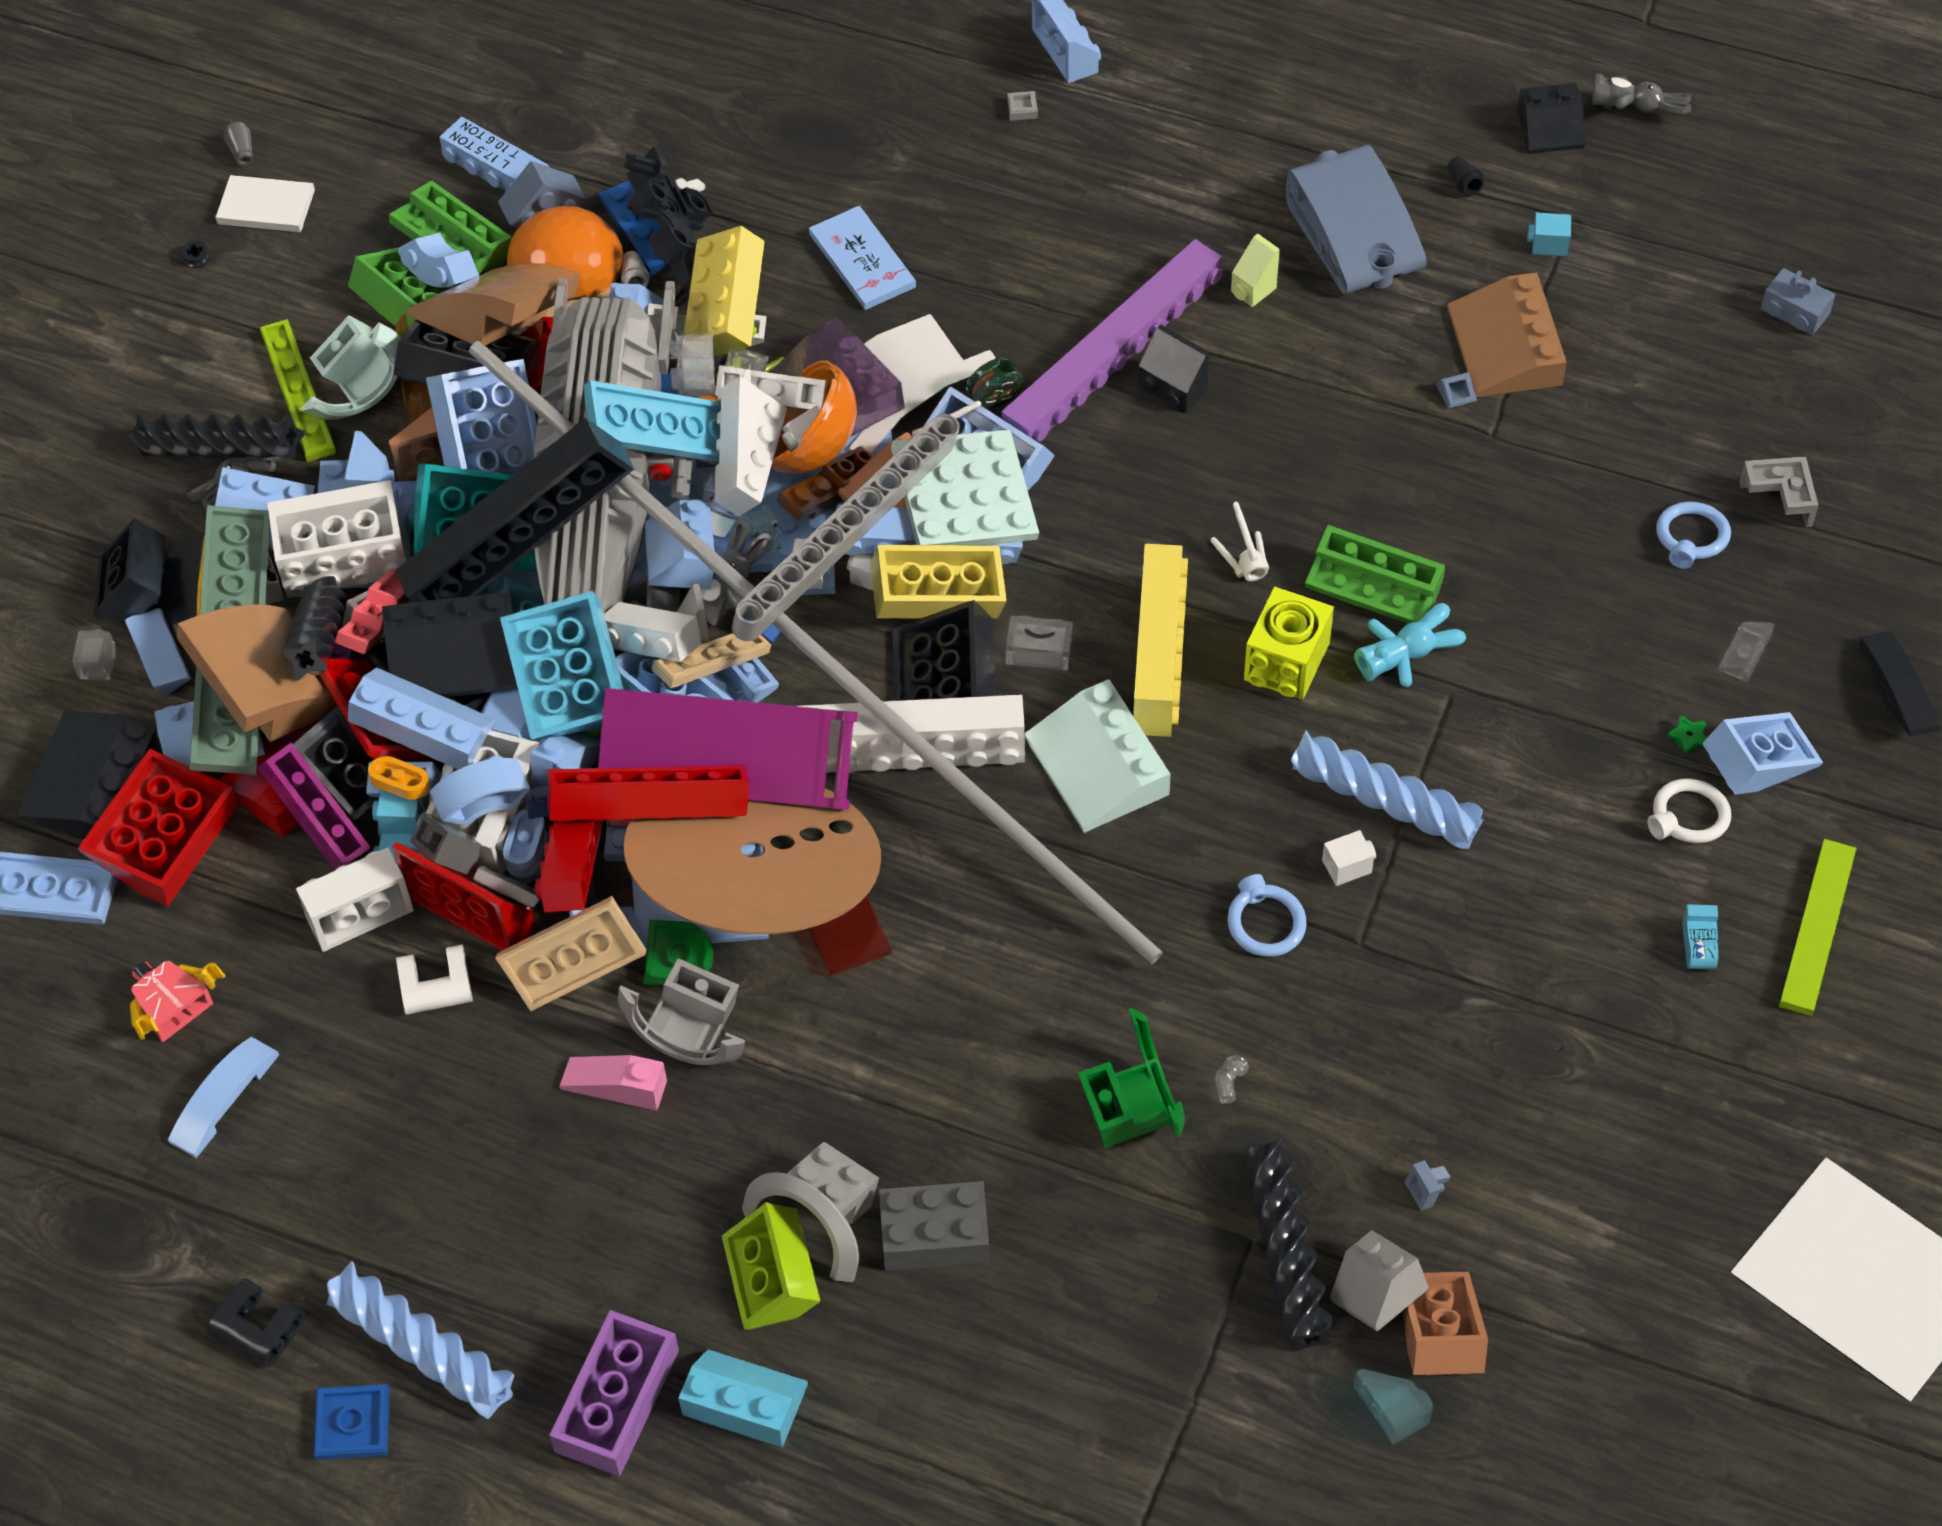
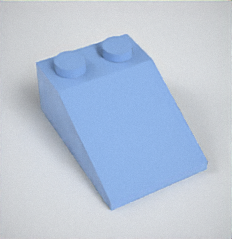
M1790 712L1723 720L1702 743L1709 753L1711 760L1716 764L1727 785L1735 795L1758 792L1815 769L1823 763Z

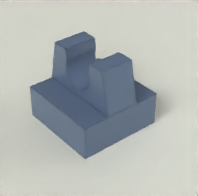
M1426 1161L1413 1164L1404 1183L1420 1210L1433 1207L1439 1193L1445 1189L1443 1183L1449 1181L1450 1175L1444 1166L1430 1169Z

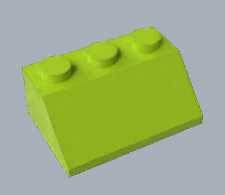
M766 1202L722 1235L744 1329L750 1330L798 1318L820 1302L797 1208Z

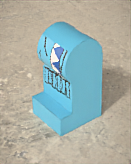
M1687 904L1682 925L1688 969L1716 970L1717 905Z

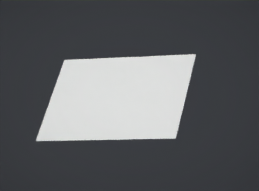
M1825 1157L1733 1268L1731 1273L1907 1400L1911 1401L1942 1362V1238Z

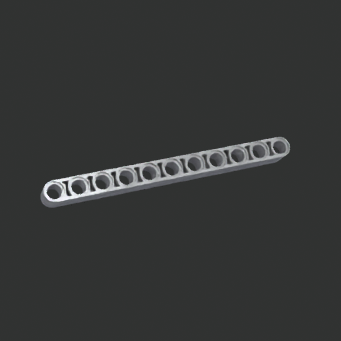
M940 414L932 419L736 606L732 624L733 634L743 641H752L761 635L930 473L954 448L959 432V423L956 418L948 414Z

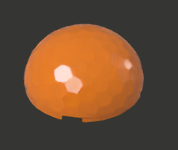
M558 206L539 211L520 225L509 244L507 265L540 263L563 267L580 273L577 294L571 298L585 295L588 298H592L611 287V283H615L620 276L623 264V250L617 234L604 219L580 207Z
M827 360L815 362L801 372L805 375V378L828 381L826 399L811 425L800 437L803 442L791 451L782 439L784 433L781 429L771 469L785 474H803L814 471L833 460L843 450L853 432L857 416L855 393L844 372L837 365ZM785 406L787 411L782 428L809 409Z

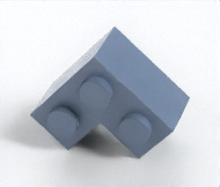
M530 161L498 203L509 224L519 228L525 220L539 211L558 206L580 207L586 198L574 175Z

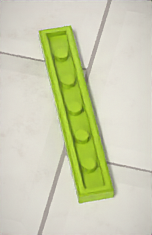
M288 319L259 327L289 413L292 415L295 426L304 431V437L300 440L307 462L336 454L325 420L313 417L301 410L312 396L316 398Z
M1827 839L1823 841L1779 1007L1809 1016L1813 1015L1856 847Z

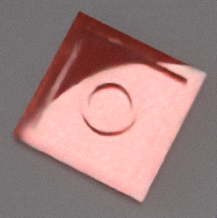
M867 896L843 915L824 924L808 928L830 976L892 954L891 946Z

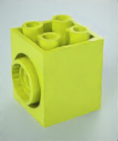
M1274 586L1246 645L1244 680L1257 687H1266L1280 692L1286 697L1303 700L1330 644L1334 606Z

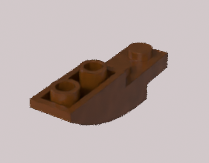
M859 446L823 465L818 474L782 491L776 501L797 521L806 516L814 519L843 501L838 496V490L841 487L844 488L850 482L849 480L873 456L862 446Z

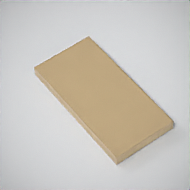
M611 896L497 953L495 959L529 1010L532 1011L644 956L646 948Z

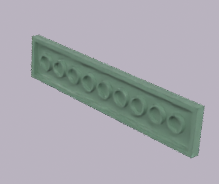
M207 505L200 615L233 606L265 605L270 524L269 512L267 510ZM196 666L190 770L256 775L259 727L244 733Z

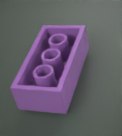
M610 1310L549 1435L554 1452L620 1477L679 1352L675 1333Z

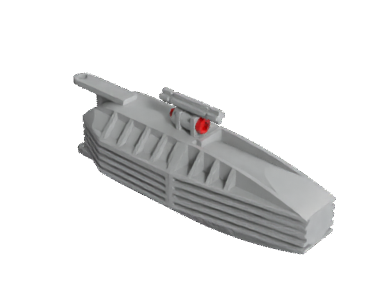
M559 278L552 331L546 348L541 396L568 421L576 425L585 417L588 419L583 385L590 380L661 392V374L668 375L675 306L674 281H666L662 315H647L634 300L629 298L598 299L592 297L591 299L582 297L567 308V278ZM539 415L534 458L562 437ZM624 448L635 469L629 475L649 493H651L652 478L658 481H666L672 477V481L675 483H672L671 498H677V501L684 500V498L689 499V483L691 482L693 458ZM613 486L534 549L544 604L593 591L600 598L604 614L618 602H623L639 555L648 512L619 486Z

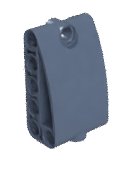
M1369 144L1339 154L1334 150H1328L1321 153L1315 162L1288 170L1286 184L1288 207L1344 295L1367 288L1370 285L1380 289L1386 288L1392 284L1394 275L1403 276L1426 268V255L1408 211L1382 162Z

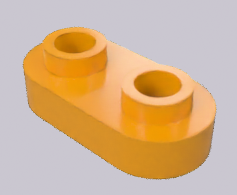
M389 756L380 757L372 761L368 767L370 782L374 787L404 799H420L430 790L429 777L424 769Z

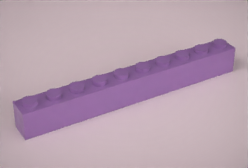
M1193 240L1002 411V420L1035 441H1042L1048 432L1057 423H1062L1077 405L1081 406L1089 394L1096 388H1101L1109 376L1116 370H1121L1130 357L1135 353H1140L1146 343L1152 339L1160 324L1165 327L1171 320L1180 317L1184 309L1191 302H1196L1211 284L1215 285L1222 276V256L1198 240Z

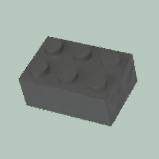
M984 1181L879 1189L885 1271L990 1263Z

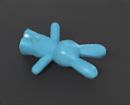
M1444 603L1435 605L1419 622H1411L1405 625L1397 636L1378 620H1369L1367 623L1368 629L1378 636L1381 641L1361 647L1354 654V660L1364 678L1370 682L1385 671L1398 666L1400 684L1403 687H1409L1412 684L1409 658H1422L1432 649L1450 648L1463 644L1466 635L1461 630L1450 629L1438 633L1431 631L1448 618L1450 614L1449 606Z

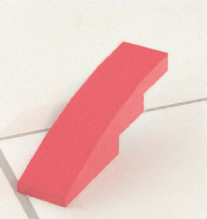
M392 568L368 588L366 599L353 610L351 621L338 631L335 643L365 654L383 636L382 606L406 604L410 600L406 597L395 572L396 569Z

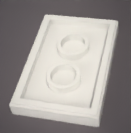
M230 175L215 217L217 224L301 232L315 191L313 183Z

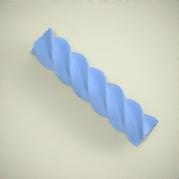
M1306 730L1291 758L1292 770H1297L1306 779L1313 782L1326 783L1339 794L1355 796L1362 804L1370 808L1384 809L1396 820L1407 823L1413 822L1421 831L1434 836H1443L1455 847L1468 850L1477 830L1483 822V819H1481L1483 809L1480 806L1470 802L1458 804L1455 798L1446 790L1433 789L1428 791L1425 784L1415 776L1398 777L1395 770L1386 763L1369 764L1365 756L1357 750L1348 749L1340 751L1336 743L1328 737L1319 736L1311 738Z
M353 1261L348 1264L340 1275L328 1281L329 1297L326 1305L336 1308L339 1314L351 1323L362 1326L371 1338L388 1345L401 1359L415 1364L425 1376L433 1381L442 1383L453 1396L469 1402L473 1409L483 1417L489 1419L501 1404L512 1397L513 1392L510 1387L514 1374L511 1371H492L488 1356L482 1351L464 1352L462 1340L457 1333H437L435 1321L430 1314H410L407 1299L403 1295L385 1296L381 1282L377 1277L357 1276Z

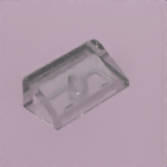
M1742 622L1718 670L1748 682L1772 636L1775 624L1769 622Z

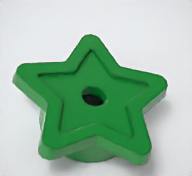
M1680 716L1678 727L1669 731L1668 737L1675 739L1677 745L1684 752L1694 750L1699 745L1703 746L1702 743L1707 739L1703 733L1706 722H1691L1684 716Z

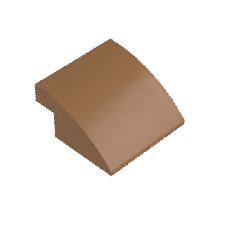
M511 264L493 269L413 305L407 309L406 315L471 344L480 341L483 345H487L545 317L547 309L555 306L559 278H567V299L576 296L580 273L548 264Z
M255 604L233 606L201 614L178 623L177 640L244 733L260 727L271 742L322 719L338 706L320 674L311 675L307 673L300 680H295L289 673L285 665L284 655L282 654L293 622V617L287 609Z

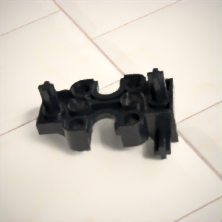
M653 147L644 157L628 153L625 156L627 162L624 164V167L630 170L626 175L635 194L627 202L626 208L631 210L633 215L639 214L640 216L651 218L662 227L659 232L654 231L650 235L651 240L649 243L656 256L664 263L670 265L679 283L675 287V303L677 306H681L689 298L697 238L690 229L699 231L703 227L702 222L713 213V210L708 200L699 191L689 187L680 190L673 175H669L667 172L668 164L661 148Z

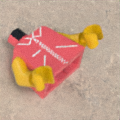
M165 961L156 969H153L147 962L138 964L132 972V976L138 982L131 988L134 999L130 1003L132 1027L136 1030L140 1040L145 1039V1034L154 1031L163 1043L210 1007L213 1002L205 985L212 990L216 986L214 981L225 977V974L217 964L209 963L203 968H197L182 964L177 966L171 961Z

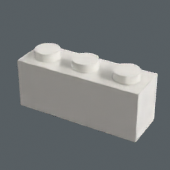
M618 602L604 614L612 646L615 650L681 662L702 644L697 616Z

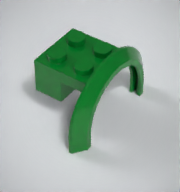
M1133 1008L1128 1010L1144 1063L1115 1073L1111 1062H1107L1078 1073L1084 1097L1104 1148L1166 1126L1170 1127L1172 1134L1178 1139L1181 1136L1185 1123L1181 1101L1175 1104L1162 1071L1147 1017Z

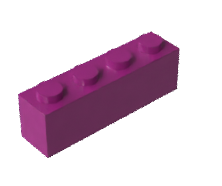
M292 742L258 767L259 771L334 870L340 866L348 865L371 848Z

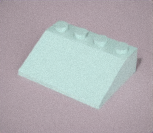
M1109 679L1079 692L1024 734L1026 741L1084 833L1169 795L1170 773Z

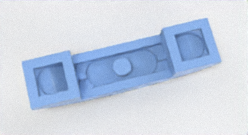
M253 1037L245 1040L232 1050L196 1090L178 1118L168 1138L169 1143L197 1158L217 1133L215 1129L217 1122L253 1078L260 1080L279 1056L278 1051Z

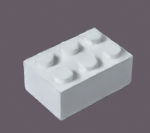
M389 848L372 852L361 860L349 865L340 866L334 872L318 879H311L304 885L296 888L308 924L323 952L414 911L404 877Z

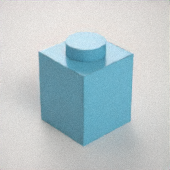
M1536 212L1534 224H1529L1527 242H1532V254L1568 255L1571 238V215Z

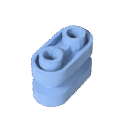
M527 809L519 811L513 817L503 848L509 877L524 884H529L539 877L540 862L545 859L544 845L549 843L544 817L529 819Z

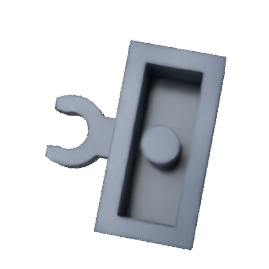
M1783 268L1765 290L1761 310L1813 336L1830 315L1836 294L1817 285L1816 279L1813 277L1810 281L1801 277V271H1797L1795 274Z

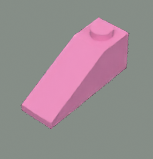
M632 1055L570 1057L560 1083V1089L657 1111L667 1078L663 1062Z

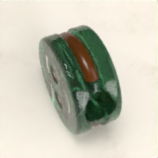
M999 357L980 366L968 379L966 390L974 402L980 401L982 407L992 411L1012 401L1023 389L1025 378L1011 358Z

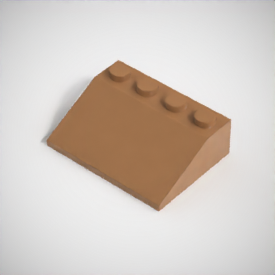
M1537 272L1508 276L1448 303L1447 309L1466 370L1470 373L1476 397L1563 385L1567 362Z

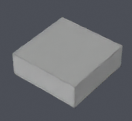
M1035 91L1007 93L1010 121L1038 118Z

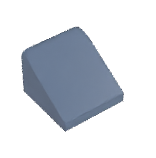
M1469 372L1444 378L1436 382L1448 409L1477 401Z

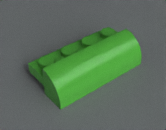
M433 181L410 193V202L389 214V223L412 240L440 233L445 243L452 249L460 252L469 250L478 274L483 271L487 273L493 269L500 268L507 258L512 237Z
M1328 525L1316 551L1317 557L1305 582V588L1409 624L1411 622H1419L1430 611L1431 607H1434L1443 581L1445 565Z

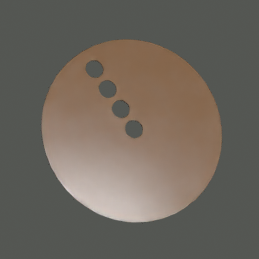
M825 788L824 797L834 798V792ZM748 800L747 816H736L734 818L703 817L701 819L679 817L667 820L639 818L630 821L624 837L623 851L628 871L635 883L652 901L674 915L692 923L721 931L742 934L795 932L829 922L848 912L864 899L875 884L881 865V848L877 835L868 820L850 803L849 809H834ZM838 820L846 821L852 825L853 829L848 833L839 834L830 830L829 824ZM807 828H815L820 830L824 837L819 841H807L800 836V832ZM776 836H787L795 844L788 849H778L772 846L770 841ZM746 844H758L765 849V852L758 857H749L741 852V848Z

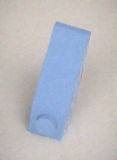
M587 733L549 737L530 753L531 785L547 787L548 769H553V765L561 769L591 768L599 761L601 738H594Z

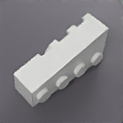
M741 376L718 390V401H721V411L717 413V424L720 425V439L716 440V451L719 452L720 457L715 472V502L738 517L759 505L762 501L787 411L785 406Z

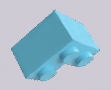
M380 790L379 801H374L373 820L378 821V836L381 839L379 846H375L373 852L389 848L396 862L392 849L395 842L419 850L410 840L417 827L420 815L423 812L426 813L422 798L408 800Z

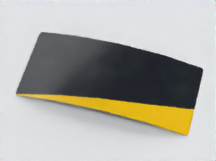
M205 536L174 541L163 568L165 573L161 581L163 594L159 602L153 607V610L160 608L163 611L172 635L177 634L178 623L200 615Z

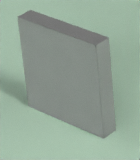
M485 865L478 868L473 878L475 882L528 907H535L539 901L534 888Z

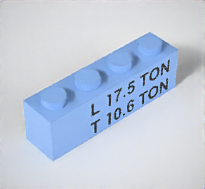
M460 117L439 137L442 154L447 161L456 163L465 168L470 174L481 177L491 186L498 187L505 192L530 161L548 166V164L464 117Z

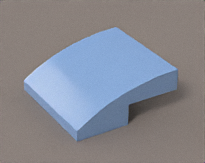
M758 658L704 676L730 698L737 701L758 703L779 686L777 680Z

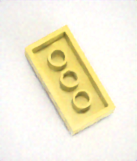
M743 226L697 239L683 345L705 359L751 347L764 241Z
M877 545L870 562L876 618H923L971 600H975L992 618H998L1007 601L999 546Z

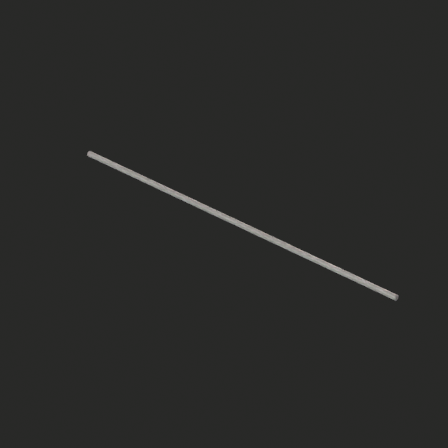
M480 341L472 344L469 353L559 434L563 436L573 428L574 425L485 345ZM629 474L616 484L742 598L755 588ZM782 613L772 623L1149 963L1153 964L1160 958L1163 952L787 615Z

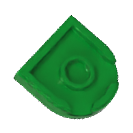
M649 919L643 983L645 987L663 988L678 958L708 972L710 971L714 953L711 941L704 931L689 922Z

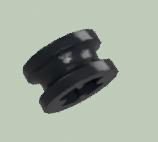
M195 240L187 243L182 248V257L190 268H201L209 263L210 253L205 243ZM197 252L199 253V256L193 257L192 255Z

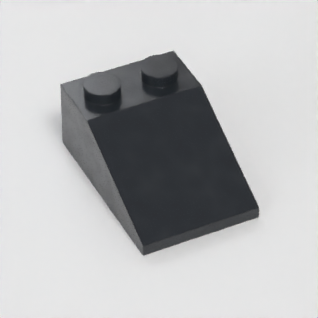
M336 706L293 745L350 821L353 822L368 810L374 801L379 800L378 797L370 796L366 793L369 762L375 759L367 755L342 711Z

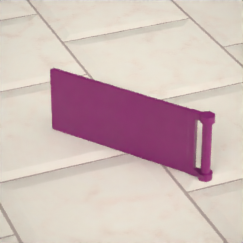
M607 688L604 697L598 768L745 765L749 779L748 800L849 809L850 800L847 799L853 724L857 722L858 712ZM831 720H839L841 724L834 798L824 797Z

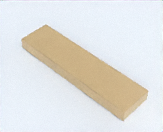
M732 633L701 644L681 662L662 658L653 662L652 671L670 688H674L768 654L771 644L762 635H759L752 641H743Z

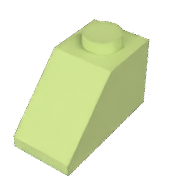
M1259 234L1253 237L1232 272L1231 292L1237 299L1243 300L1253 307L1276 289L1279 248Z

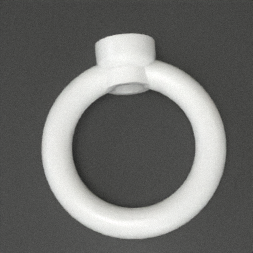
M1678 779L1667 783L1658 791L1653 802L1654 814L1648 817L1647 823L1651 834L1658 840L1671 835L1684 842L1706 843L1719 838L1727 830L1731 821V808L1725 796L1711 784L1697 779ZM1684 791L1702 794L1709 798L1716 806L1718 819L1713 826L1704 830L1683 828L1678 825L1675 815L1667 811L1666 804L1668 799L1674 794Z

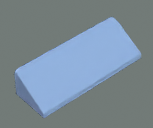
M160 608L125 619L153 688L168 696L191 679L163 611Z

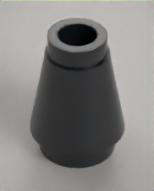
M1460 156L1454 157L1449 161L1448 169L1458 190L1462 194L1472 196L1482 190L1484 176L1480 170Z

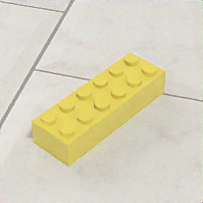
M1145 544L1133 717L1147 736L1171 737L1172 724L1178 725L1188 569V558H1182V546Z

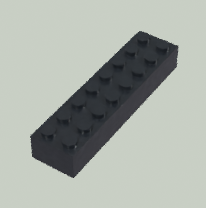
M585 417L395 570L406 597L413 602H423L478 595L547 540L552 533L566 525L635 470L622 443Z

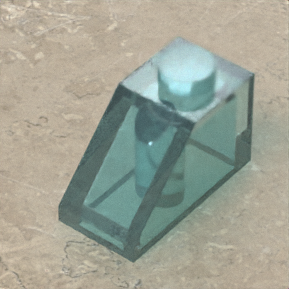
M1364 1369L1356 1372L1353 1387L1393 1445L1430 1424L1433 1408L1432 1401L1423 1389L1418 1390L1413 1381Z

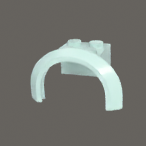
M348 315L310 359L323 377L340 386L350 402L345 404H329L312 396L301 410L318 419L337 420L365 411L378 403L390 391L398 377L393 375L398 341L401 339L399 335L381 323H378L372 329V327Z

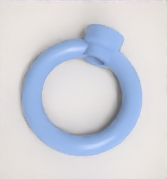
M1700 502L1674 504L1662 512L1656 524V532L1660 542L1671 551L1669 554L1670 562L1681 569L1690 568L1695 559H1705L1719 554L1726 548L1731 538V528L1725 516L1714 507ZM1683 514L1701 515L1710 519L1717 526L1718 537L1707 546L1695 547L1689 540H1680L1679 542L1675 540L1669 532V524L1675 517Z
M1260 874L1251 875L1241 880L1238 884L1240 893L1232 901L1227 917L1228 927L1234 940L1243 949L1258 956L1275 957L1290 952L1300 943L1306 931V915L1299 900L1292 893L1281 887L1266 885L1263 876ZM1265 898L1276 899L1283 903L1290 910L1293 917L1291 933L1284 940L1272 944L1261 943L1252 939L1241 925V913L1248 903L1255 904Z

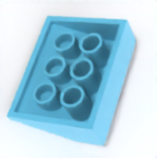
M593 591L501 617L500 620L531 740L602 728L605 690L607 688L623 689L600 598Z

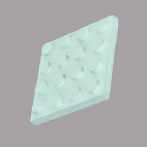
M1011 430L957 435L953 450L904 496L916 545L981 546L1037 540L1039 536L1037 522ZM911 439L893 441L891 445L892 455L897 454Z

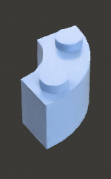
M440 233L414 239L397 249L403 265L408 267L421 281L434 287H449L467 282L479 276L469 250L460 252L452 249L445 243Z
M492 756L487 760L444 774L440 782L430 790V793L443 822L468 826L475 819L489 812L512 810L531 789L518 759Z

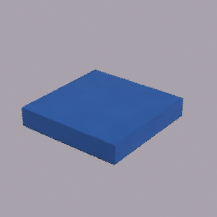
M388 1384L317 1388L314 1458L316 1461L388 1456L390 1388Z

